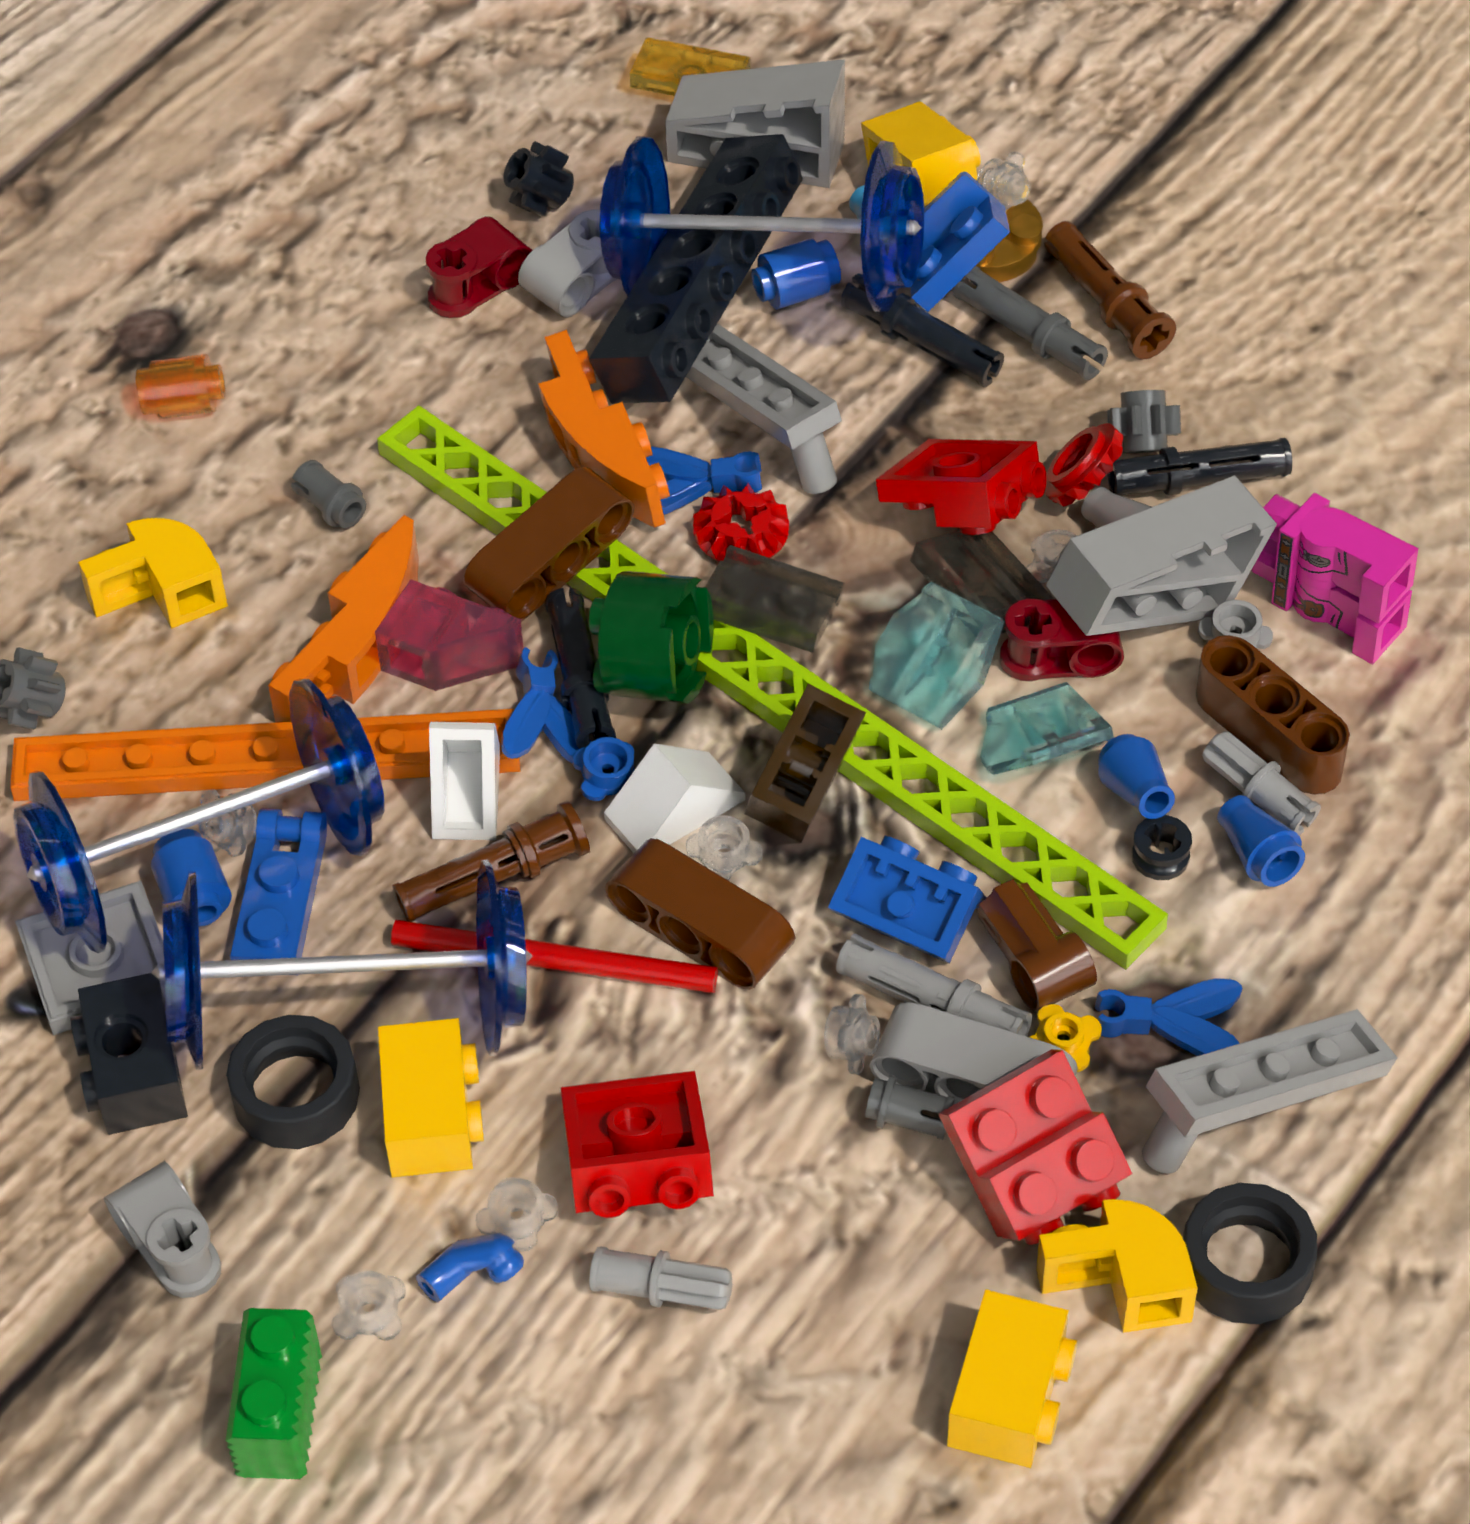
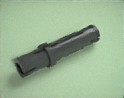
M975 266L965 276L977 288L974 289L962 281H959L953 287V295L956 298L967 302L1018 336L1032 343V350L1045 359L1054 357L1077 372L1083 379L1091 380L1100 372L1097 368L1090 365L1089 361L1082 358L1084 355L1102 366L1105 365L1108 357V350L1105 346L1095 343L1071 328V322L1065 316L1057 312L1047 313L981 271L979 267Z

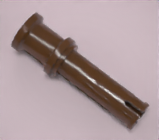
M1062 221L1053 226L1045 237L1048 240L1044 242L1046 250L1095 299L1100 306L1103 322L1109 328L1119 330L1127 338L1128 348L1139 359H1150L1165 350L1176 333V323L1173 318L1167 313L1158 312L1148 302L1149 295L1140 284L1131 281L1127 282L1099 251L1083 237V234L1072 222Z
M566 800L557 804V812L525 826L518 822L507 826V830L503 831V839L462 857L455 858L402 883L393 884L392 888L405 919L413 922L416 920L415 918L461 898L468 897L479 890L518 873L522 878L528 876L531 879L540 875L541 867L574 852L579 857L590 853V845L579 816L572 804Z

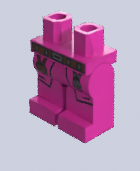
M1313 493L1302 506L1278 494L1274 495L1263 508L1277 525L1251 572L1273 583L1272 604L1286 612L1293 605L1296 612L1303 618L1312 622H1326L1353 637L1352 653L1373 665L1407 627L1412 595L1410 588L1414 582L1419 548L1343 510L1329 507L1330 500L1316 493Z

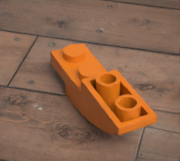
M567 330L544 337L554 379L538 383L548 425L559 447L575 469L583 466L590 468L630 499L634 504V518L654 528L665 525L661 500L670 497V493L660 463L649 465L646 458L653 454L643 423L631 424L623 402L609 406L603 389L592 392L590 385L596 383V377L589 361V355L586 349L578 352L575 351Z
M403 515L387 532L380 533L373 540L368 552L349 571L342 572L335 579L328 592L331 621L322 623L315 630L310 642L291 662L283 663L276 670L271 682L268 684L275 723L308 721L333 694L354 705L380 673L404 631L417 588L419 556L413 519Z

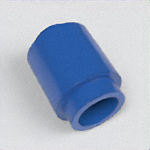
M809 238L760 254L757 259L758 267L751 271L753 286L758 298L762 302L769 301L776 310L827 294L830 291V286L841 282V269L838 257L833 246L826 239L816 242L814 239Z
M182 829L162 836L155 843L152 850L151 869L170 918L177 924L194 927L206 926L216 921L228 908L232 894L212 844L193 829Z

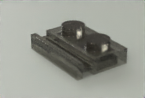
M958 530L919 541L915 544L910 559L912 564L981 640L1006 632L1005 615L1010 606L1016 602L1025 599H1054L993 531L979 535H966ZM1030 616L1025 618L1024 627L1029 625Z
M729 545L724 560H720L705 588H708L711 596L714 620L813 653L832 618L834 608L838 607L841 601L844 582Z

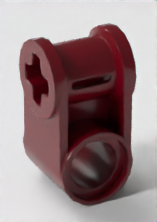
M485 216L477 219L465 230L446 241L435 244L428 250L425 257L426 269L431 275L433 282L427 292L429 307L434 313L447 318H459L470 314L477 307L505 290L519 285V271L526 257L533 250L493 217Z
M1057 599L1021 600L1010 606L1005 615V630L1008 638L1000 648L999 662L1008 675L1020 681L1032 682L1047 678L1075 676L1100 677L1115 671L1124 660V651L1119 632L1086 636ZM1027 616H1030L1029 630L1027 627H1024ZM1031 651L1036 654L1034 664H1029Z

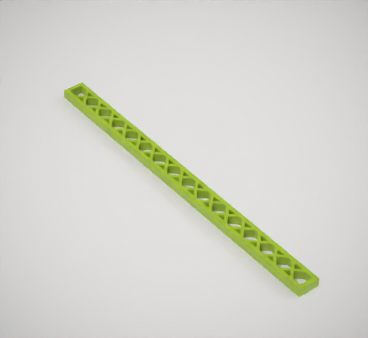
M419 405L377 438L379 454L495 535L502 532L547 493ZM419 434H423L436 443V448L410 449L406 445ZM472 468L479 473V477L452 478L446 474V469ZM515 497L522 502V507L496 508L489 503V499ZM615 540L597 556L609 561L610 567L583 568L566 584L579 590L593 602L596 597L606 598L609 587L616 575L623 571L667 573L620 541ZM712 605L714 618L712 651L737 649L746 655L747 661L720 662L712 656V651L711 653L700 652L696 671L707 672L705 680L782 733L808 684L866 712L859 731L838 772L999 883L1003 884L1012 879L1017 883L1027 882L1054 921L1067 930L1076 933L1083 941L1125 970L1166 930L1168 913ZM784 681L793 687V693L767 694L758 688V683ZM879 746L888 752L889 759L863 760L854 754L853 747ZM928 779L937 785V792L912 794L902 786V780ZM976 812L986 819L987 826L962 828L952 821L951 814ZM1026 846L1036 853L1037 861L1011 862L1002 855L1001 848ZM1077 881L1086 887L1087 896L1062 897L1053 890L1052 882ZM1128 916L1140 925L1125 940L1104 925L1103 917Z

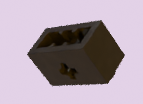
M808 684L750 796L745 815L802 843L859 731L866 712Z

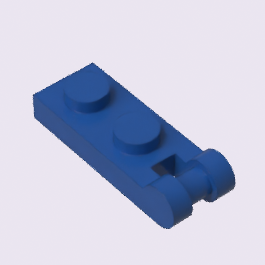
M261 808L259 810L256 824V841L231 949V960L302 957L326 843V813L305 811L303 817L283 816L281 809ZM281 841L300 842L299 851H279Z

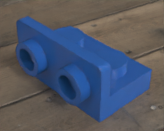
M961 172L913 219L922 228L915 235L898 234L886 246L885 250L886 256L908 275L911 298L929 312L1010 233L1005 206L969 173Z
M884 835L881 844L861 837L828 908L838 915L950 964L975 908L979 909V904L987 898L978 887L974 886L978 877L968 870L947 861H942L938 870L916 861L920 853L917 849L890 836Z

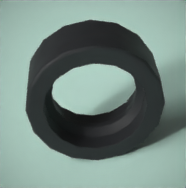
M285 1015L266 1020L248 1031L231 1052L226 1073L238 1122L252 1138L271 1147L301 1149L323 1143L341 1131L356 1111L360 1085L350 1043L334 1025L314 1016ZM294 1056L313 1057L328 1064L332 1069L333 1082L325 1093L310 1103L292 1108L278 1107L259 1100L255 1095L253 1086L256 1079L263 1070L279 1060Z
M1236 1183L1215 1189L1196 1203L1185 1224L1183 1240L1188 1250L1198 1287L1196 1300L1208 1312L1234 1323L1261 1324L1283 1318L1303 1301L1312 1283L1315 1270L1317 1233L1307 1211L1290 1195L1265 1184ZM1237 1224L1258 1226L1274 1233L1288 1247L1290 1251V1264L1286 1272L1278 1278L1260 1283L1239 1281L1222 1273L1209 1260L1207 1256V1243L1211 1236L1220 1229Z

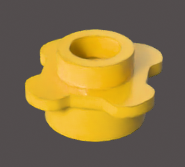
M1057 1004L1043 1006L1037 1015L1039 1022L1035 1035L1029 1037L1062 1048L1076 1061L1077 1072L1085 1070L1090 1063V1045L1101 1036L1102 1026L1100 1022L1091 1015L1078 1017L1072 1013L1064 1012L1063 1008ZM1061 1034H1065L1069 1036L1070 1039L1060 1040L1057 1037Z

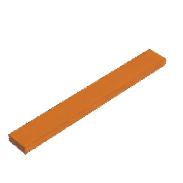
M515 709L18 737L14 738L10 789L14 801L250 788L356 749L369 753L364 764L310 784L430 777V722L495 723L500 743L499 773L521 772L520 757L508 758L501 750L502 733Z

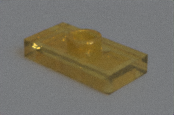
M646 37L629 73L630 88L675 96L682 76L751 69V59L748 56Z

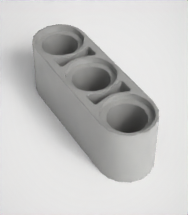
M908 1002L900 1003L894 1007L871 1061L870 1069L872 1074L878 1079L888 1081L889 1076L893 1075L897 1076V1084L945 1097H955L953 1104L955 1105L1051 1049H1063L1050 1043L935 1008ZM1063 1050L1074 1075H1076L1078 1070L1076 1061L1069 1053Z

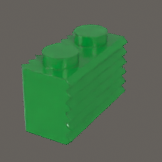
M249 1308L243 1311L225 1439L228 1442L227 1448L230 1449L229 1455L232 1456L231 1461L233 1462V1468H235V1475L242 1478L300 1480L308 1474L306 1462L309 1461L307 1450L311 1448L309 1437L313 1434L311 1423L314 1422L312 1411L316 1409L314 1398L318 1395L315 1385L319 1383L317 1372L321 1370L319 1359L322 1358L314 1318L308 1310Z

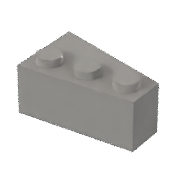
M845 59L682 76L665 121L667 162L707 168L725 138L784 134L793 157L800 164L803 177L801 184L830 188L845 143Z
M1234 475L1070 538L1068 544L1061 551L1059 561L1046 586L1086 636L1202 620L1205 617H1213L1214 610L1223 602L1235 600L1277 523Z

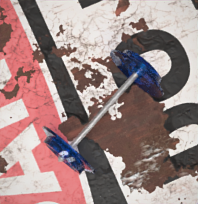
M637 136L627 148L624 159L615 161L609 168L603 185L599 225L601 251L607 271L613 279H621L623 290L628 296L669 228L860 233L862 274L867 298L874 311H889L897 297L899 288L912 287L918 275L924 242V198L921 180L916 168L903 166L901 155L894 142L880 141L872 153L865 178L861 219L670 214L668 176L662 152L653 138Z
M310 679L294 680L289 692L290 718L296 746L304 766L303 769L83 847L72 818L56 787L44 772H31L27 784L29 802L14 808L13 820L20 853L27 871L26 877L29 878L39 904L53 929L61 936L78 933L91 951L96 953L104 952L108 941L105 916L90 862L307 784L310 785L321 812L326 813L327 823L337 840L350 854L356 856L366 855L372 845V824L381 820L385 812L384 792L371 745L352 708L341 696L326 698L323 692Z
M482 860L478 871L476 908L477 950L200 962L196 871L188 872L181 899L162 902L164 963H159L151 973L159 981L164 980L167 1042L186 1043L196 1070H203L201 979L478 967L482 1028L489 1056H497L505 1028L522 1026L525 1021L527 997L526 963L532 955L526 950L520 893L517 887H499L489 860Z

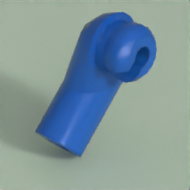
M500 1232L460 1239L416 1276V1280L428 1297L435 1302H440L471 1273L483 1268L488 1271L493 1281L498 1283L506 1282L521 1270L524 1265V1258L512 1246L515 1241Z

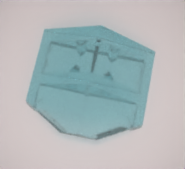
M930 582L922 588L920 595L893 614L875 645L873 677L869 681V690L942 730L984 685L1005 621L949 590Z
M1067 682L989 707L986 713L987 729L980 758L987 772L993 775L1039 767L1101 747L1114 738L1112 726Z

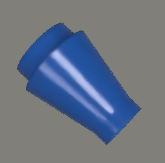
M1132 734L1119 735L1104 745L1098 758V774L1102 784L1137 808L1145 818L1157 819L1166 815L1174 805L1175 795L1167 783L1155 746L1149 740Z
M1238 795L1229 799L1220 808L1217 820L1225 829L1250 879L1262 882L1269 887H1275L1286 883L1299 872L1305 860V852L1301 848L1302 841L1299 834L1254 805L1244 795Z

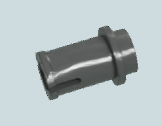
M309 460L296 470L292 479L298 482L291 483L293 491L303 496L322 511V517L328 525L350 528L363 517L366 510V501L363 499V493L358 486L353 483H343L316 460Z
M893 1075L889 1076L888 1081L878 1078L874 1079L865 1118L877 1120L876 1128L883 1129L885 1123L936 1136L937 1139L944 1140L946 1130L941 1119L924 1115L922 1110L941 1113L953 1106L955 1097H945L897 1084V1076Z

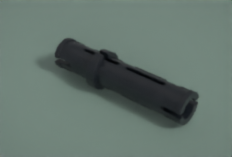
M860 273L852 277V282L857 284L858 288L849 282L847 283L841 296L842 307L850 309L879 325L883 335L893 340L899 337L976 380L984 387L989 386L993 382L992 378L987 375L988 373L995 378L998 376L1004 363L1003 353L993 350L920 309L914 304L916 301L911 296L905 293L897 296Z
M1285 437L1272 441L1225 445L1178 452L1176 447L1161 448L1158 455L1116 460L1113 463V471L1107 474L1110 491L1120 496L1163 490L1165 495H1176L1181 493L1183 487L1213 484L1234 475L1239 480L1277 475L1289 476L1292 472V453L1290 444ZM1247 460H1250V461H1251V462H1247V463H1239V464H1231V465H1223V466H1215V467H1210V466H1209V465H1215V464H1223V463H1231V462H1239V461H1247ZM1183 468H1190V469H1191V470H1183V471H1182V470L1171 471V470L1183 469ZM1170 471V472H1167V473H1159V474H1151V475L1148 474V473H1151V472Z
M559 588L552 591L544 602L564 681L560 691L562 705L571 712L576 734V746L580 749L590 744L588 735L590 733L593 734V738L596 740L603 737L616 738V732L612 726L607 705L610 693L597 692L593 683V673L597 659L584 608L583 594L575 588H569L571 607H568L564 588Z

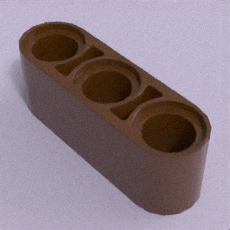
M584 466L576 468L472 558L464 574V584L507 621L513 623L522 621L538 609L552 591L562 588L621 536L632 520L634 504L590 468Z
M1231 635L1218 636L1209 640L1202 649L1196 688L1197 702L1203 711L1267 764L1271 761L1277 762L1281 767L1280 774L1300 791L1315 795L1325 794L1334 790L1341 782L1350 737L1347 724L1341 717L1248 641Z
M650 838L646 840L605 885L607 898L620 914L699 964L718 967V975L741 989L751 990L755 988L790 949L796 939L790 923L773 907L659 839Z

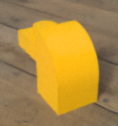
M146 518L128 522L126 525L130 542L113 549L104 550L97 555L78 562L87 601L96 618L151 596H154L171 629L228 607L221 569L207 543L196 530L176 520Z
M1103 1200L1100 1226L1087 1227L1081 1224H1071L1060 1227L1052 1233L1039 1235L1036 1271L1042 1294L1111 1284L1123 1333L1192 1322L1198 1287L1188 1250L1177 1228L1156 1210L1128 1200Z

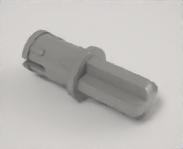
M1224 731L1221 734L1215 735L1203 751L1202 756L1205 762L1243 793L1242 795L1247 796L1266 813L1297 834L1301 835L1304 832V828L1300 825L1302 822L1309 827L1318 816L1321 805L1316 801H1312L1280 774L1281 767L1277 762L1271 761L1267 764L1230 732Z
M601 1246L597 1247L594 1253L589 1278L592 1291L599 1292L602 1290L649 1298L650 1305L654 1307H660L664 1301L722 1310L727 1307L733 1285L732 1273L727 1268L673 1260L668 1251L660 1250L655 1257L609 1250L607 1247Z

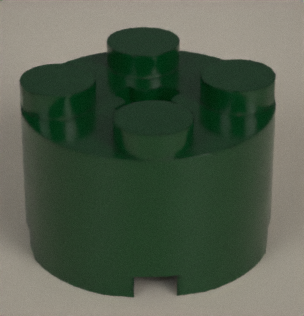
M623 571L616 575L609 587L606 598L596 597L592 602L589 614L590 631L593 635H598V659L593 673V683L597 692L610 693L613 696L679 703H690L697 697L707 672L696 671L700 652L711 653L714 633L713 606L708 588L696 587L701 579L690 576Z

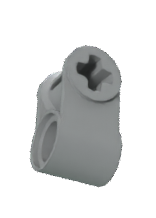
M597 209L584 211L545 244L535 248L526 257L519 271L518 282L520 286L564 317H571L577 314L590 299L607 285L617 280L623 272L624 261L622 253L617 249L616 245L620 241L621 227H613L607 220L612 213Z
M163 1161L104 1197L105 1204L112 1218L128 1243L135 1250L138 1249L163 1287L172 1295L182 1298L196 1297L206 1293L216 1284L221 1275L222 1263L216 1248L210 1242L211 1233L207 1222L193 1204L187 1190L174 1170L166 1161Z

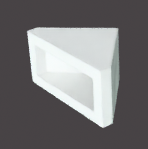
M430 722L432 839L496 840L500 743L495 723Z
M654 743L605 810L604 819L628 848L635 853L650 838L659 839L669 845L745 801V792L709 752Z

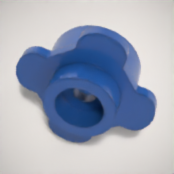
M603 737L592 741L587 747L580 748L575 752L573 766L581 771L584 780L581 785L583 796L592 801H601L606 795H615L621 790L635 770L634 748L629 743L613 737ZM612 770L613 773H603L602 771Z

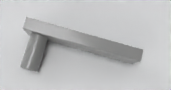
M717 323L686 377L789 447L805 492L817 494L831 489L837 482V476L823 432L842 421L836 401Z
M1356 1009L1155 1068L1146 1088L1164 1111L1142 1149V1156L1152 1169L1166 1174L1174 1173L1180 1168L1198 1134L1387 1076L1398 1057L1361 1012Z

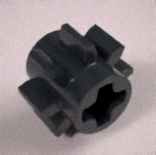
M536 141L532 143L530 150L526 148L517 150L508 160L504 170V183L507 187L514 190L508 201L528 212L533 211L541 216L545 215L547 207L551 209L561 207L569 198L574 185L572 172L564 168L569 156L550 145L544 146Z

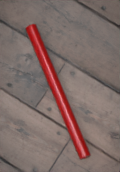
M395 920L391 933L392 946L432 952L525 948L532 955L525 964L526 966L714 993L717 985L718 967L402 920Z

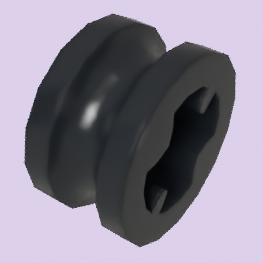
M1164 815L1157 819L1145 818L1138 824L1134 832V845L1132 847V862L1136 869L1144 876L1154 880H1170L1180 876L1187 869L1190 862L1192 834L1187 825L1178 818ZM1160 841L1172 844L1173 850L1170 853L1169 849L1165 847L1164 854H1160L1151 850V843H1154L1158 848Z

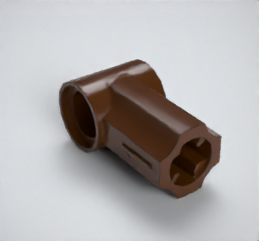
M1014 879L993 888L991 894L979 904L978 918L1009 961L1012 981L1022 1001L1030 1010L1037 1012L1045 1005L1055 1004L1096 984L1097 972L1094 961L1082 939L1073 931L1063 934L1027 882L1017 883Z

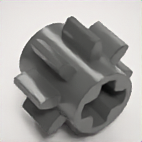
M1165 390L1121 392V408H1110V410H1107L1108 423H1111L1124 435L1122 442L1123 453L1159 452L1161 448L1168 447L1167 436L1181 434L1180 405L1166 406Z
M20 647L15 650L14 661L0 660V718L8 719V724L34 730L37 726L38 716L50 718L54 716L63 704L66 691L63 676L59 672H55L58 662L44 658L43 653Z

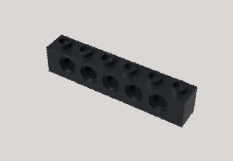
M784 134L725 138L679 214L781 217L803 180L800 164L793 157ZM669 228L589 357V361L611 404L620 402L656 403L672 401L772 231Z

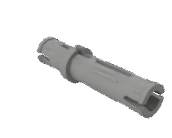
M852 934L850 940L847 939L838 956L836 971L839 974L846 975L856 981H861L902 1002L925 1005L1023 1036L1028 1035L1032 1023V1014L1030 1012L992 998V996L981 992L980 984L969 979H965L962 983L955 979H950L922 964L877 946L875 943L857 934Z

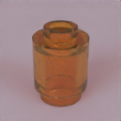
M208 354L150 361L149 367L136 370V390L143 415L156 414L158 419L212 413L216 411L217 400L225 399L226 397L222 367L220 364L211 365Z

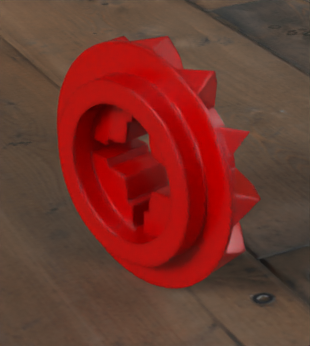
M1111 423L1100 424L1096 427L1092 426L1075 435L1051 462L1046 475L1047 482L1044 494L1051 501L1059 503L1063 507L1072 504L1076 499H1084L1092 488L1100 486L1101 480L1106 474L1113 471V463L1121 456L1123 451L1122 442L1124 435Z
M749 483L742 491L732 492L723 485L717 497L703 496L699 512L693 514V534L699 548L712 559L729 565L743 566L763 562L777 554L783 548L789 536L790 526L786 505L778 504L771 490L760 494L755 493ZM732 515H741L745 521H751L749 535L745 528H741L737 522L731 523Z

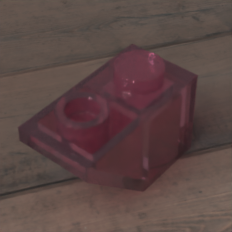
M412 579L408 582L375 631L381 671L434 691L514 669L517 667L524 649L521 619L511 616L503 609L486 607L458 597L448 589L431 587Z

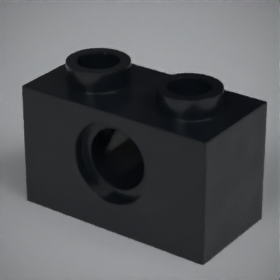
M152 973L79 988L78 994L82 1015L71 1017L70 1022L78 1057L90 1055L92 1070L80 1073L88 1112L101 1110L108 1135L187 1118L188 1113L171 1026L160 981ZM126 1052H134L128 1056L118 1057L119 1055Z

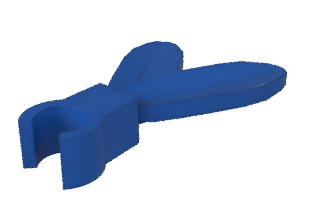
M651 447L653 455L646 458L649 465L659 462L665 479L668 480L667 485L670 497L661 500L664 515L705 495L712 487L714 493H720L723 485L732 492L742 491L748 483L754 492L762 489L760 478L762 470L759 454L756 452L747 451L733 457L711 459L710 465V463L690 455L665 448Z
M525 647L516 667V675L523 684L524 697L505 725L501 736V750L508 758H519L531 750L543 730L557 751L565 760L573 764V756L579 748L576 746V734L572 717L562 703L553 696L556 688L554 672L558 664L557 655L551 649L547 652L542 667H538L529 661L530 650Z
M1214 978L1202 981L1165 996L1153 1004L1152 998L1128 996L1113 989L1103 990L1097 994L1094 1008L1098 1012L1113 1010L1120 1015L1118 1017H1108L1101 1014L1097 1018L1102 1026L1101 1036L1112 1038L1121 1034L1149 1035L1150 1027H1152L1162 1037L1196 1056L1240 1044L1235 1036L1205 1020L1231 1009L1239 1000L1243 988L1235 980Z

